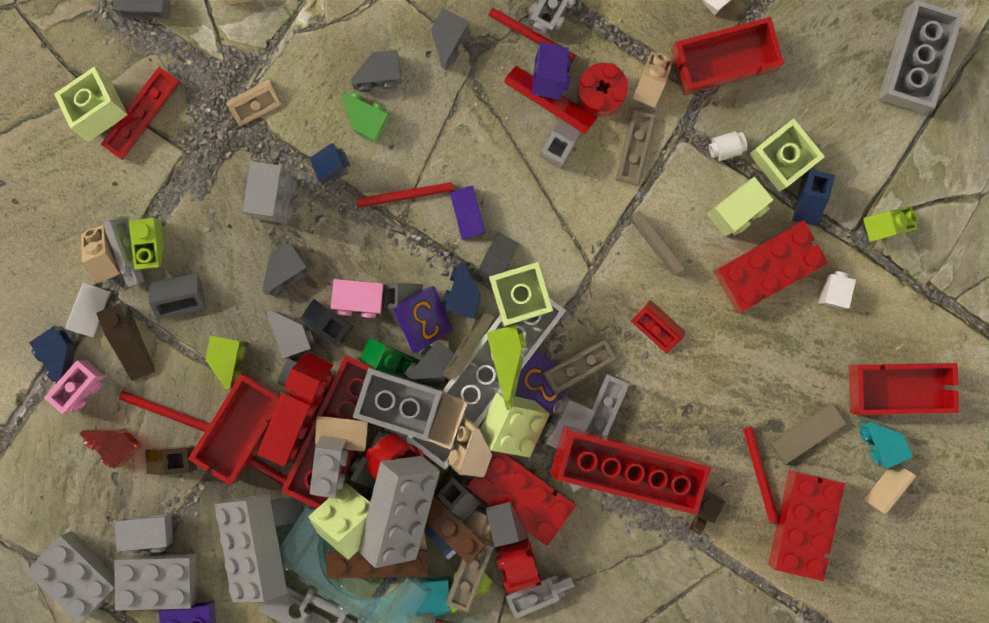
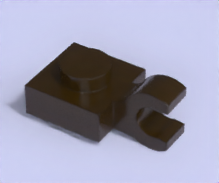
M705 490L698 514L692 521L689 529L701 535L707 520L715 523L726 501Z

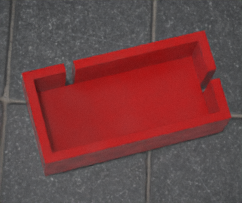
M771 17L676 41L671 49L676 69H682L678 77L684 96L749 79L754 75L760 76L778 71L784 65Z
M805 221L796 223L713 270L736 313L751 308L761 302V299H767L829 264L819 245H812L811 242L815 238Z
M306 353L292 367L284 386L290 393L285 391L281 393L258 450V455L285 467L290 459L295 460L305 442V435L311 429L316 418L314 414L317 409H320L325 399V396L322 394L325 388L328 389L334 375L331 374L333 364L310 353Z
M958 363L850 364V413L856 415L959 413V390L944 389V385H958Z
M248 373L240 374L188 460L206 471L214 469L211 474L228 485L237 483L262 443L281 394Z
M491 451L492 457L485 476H473L466 488L491 506L511 502L525 530L548 546L575 509V502L557 489L553 495L554 488L552 485L509 454Z
M789 469L778 517L779 521L777 522L768 563L770 567L780 572L820 581L825 580L829 559L824 556L825 553L830 554L845 483Z

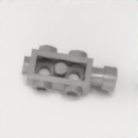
M575 0L535 1L528 13L532 16L530 19V24L533 25L532 28L541 34L548 33L552 35L554 29L559 30L565 20V17L562 15L566 8H572ZM549 16L551 21L547 22L542 17Z

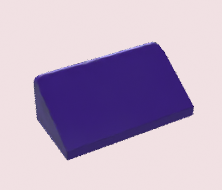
M473 185L451 192L450 196L461 239L484 235L485 230Z

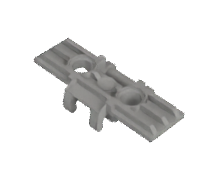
M287 585V594L262 602L258 609L259 612L281 623H358L346 616L349 608H341L314 594L312 589H309L307 595H304ZM311 603L339 618L338 621L335 622L308 608V604ZM298 604L300 606V617H294L290 613L291 605Z

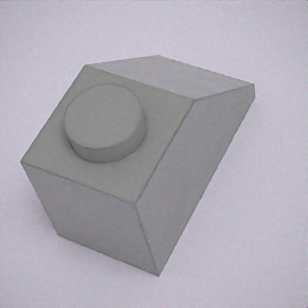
M271 310L267 312L283 359L314 349L313 343L316 342L312 329H307L306 325L277 311Z

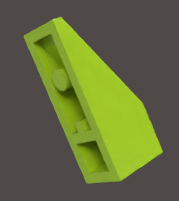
M516 325L486 333L506 410L512 409L524 360L522 348L527 347L524 334H518Z

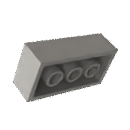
M915 0L909 5L902 19L878 100L921 114L935 109L964 14L919 0Z
M423 456L380 462L358 550L375 568L416 560L440 473V470Z
M270 494L239 497L216 503V519L219 525L220 542L223 547L225 569L228 575L229 593L232 602H265L287 594Z

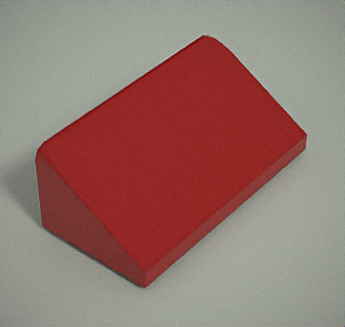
M651 300L631 320L639 330L666 354L686 333Z

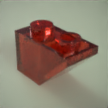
M87 429L79 433L84 438L83 443L89 449L96 450L101 456L100 460L107 467H112L113 469L122 467L142 447L126 429Z

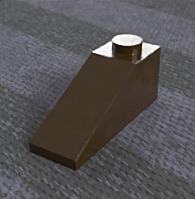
M119 303L97 312L96 314L104 334L131 381L156 372L129 305Z

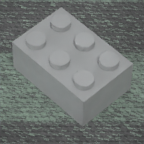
M250 161L242 212L260 221L287 225V220L291 219L293 213V205L290 204L291 195H295L297 181L294 180V176L280 165Z
M368 368L353 418L427 441L443 390L374 368Z
M72 531L61 535L26 571L77 623H82L88 619L115 591V573Z
M197 553L123 555L114 560L115 610L190 609L198 602Z

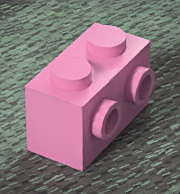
M334 279L331 309L337 310V315L352 316V312H362L361 317L376 318V314H383L384 284Z
M77 360L44 398L62 414L77 413L85 406V399L90 393L94 394L100 389L103 384L101 381L105 375L90 361Z

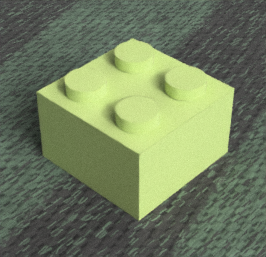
M95 66L54 94L70 129L87 142L128 116L112 82Z
M794 118L749 153L778 191L787 188L825 157Z
M753 177L714 207L707 215L724 236L731 233L735 236L751 225L748 220H755L757 217L759 218L770 209L768 204L773 199L758 180Z
M538 262L489 277L504 326L553 311Z
M496 392L480 431L491 451L530 457L550 414L536 401L516 396L512 409L506 410L502 393Z
M345 483L343 490L339 489L335 498H328L308 518L317 533L349 560L359 550L370 502Z

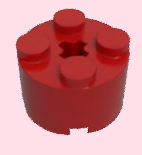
M597 63L590 66L582 74L579 81L577 99L580 106L596 117L613 115L622 106L627 96V78L614 63ZM600 86H602L603 89L606 88V94H603L602 91L598 92V88Z
M391 433L378 441L374 447H370L367 450V470L369 475L376 480L381 461L423 456L426 459L422 450L396 433Z
M529 538L495 547L500 572H503V581L507 594H514L542 585L540 574L537 573V563Z

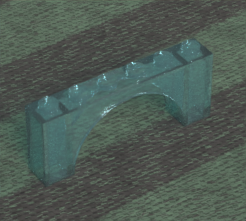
M306 506L279 547L282 567L285 570H293L299 575L298 579L304 584H312L319 589L318 594L323 598L334 600L338 603L337 607L346 614L351 613L356 616L358 623H412L432 592V589L415 577H408L391 594L383 597L368 598L346 590L335 578L327 579L326 540L317 533L308 518L317 508Z

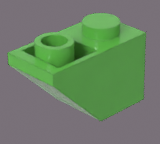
M344 92L342 99L352 129L357 135L378 144L390 120L388 113H386L387 109L376 103H373L372 106L365 103V98L354 92L351 95Z

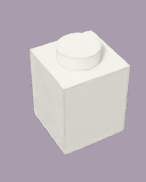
M834 271V274L825 275L818 304L838 309H849L856 280L848 278L849 274Z

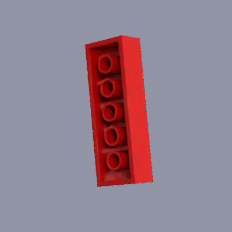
M345 355L317 416L362 421L353 418L368 368L374 367L349 355ZM317 416L281 491L315 508H318L330 498L310 494L316 447ZM345 449V451H348L346 467H342V474H345V477L357 453L355 450Z
M564 425L550 474L558 481L697 515L711 467L701 460Z

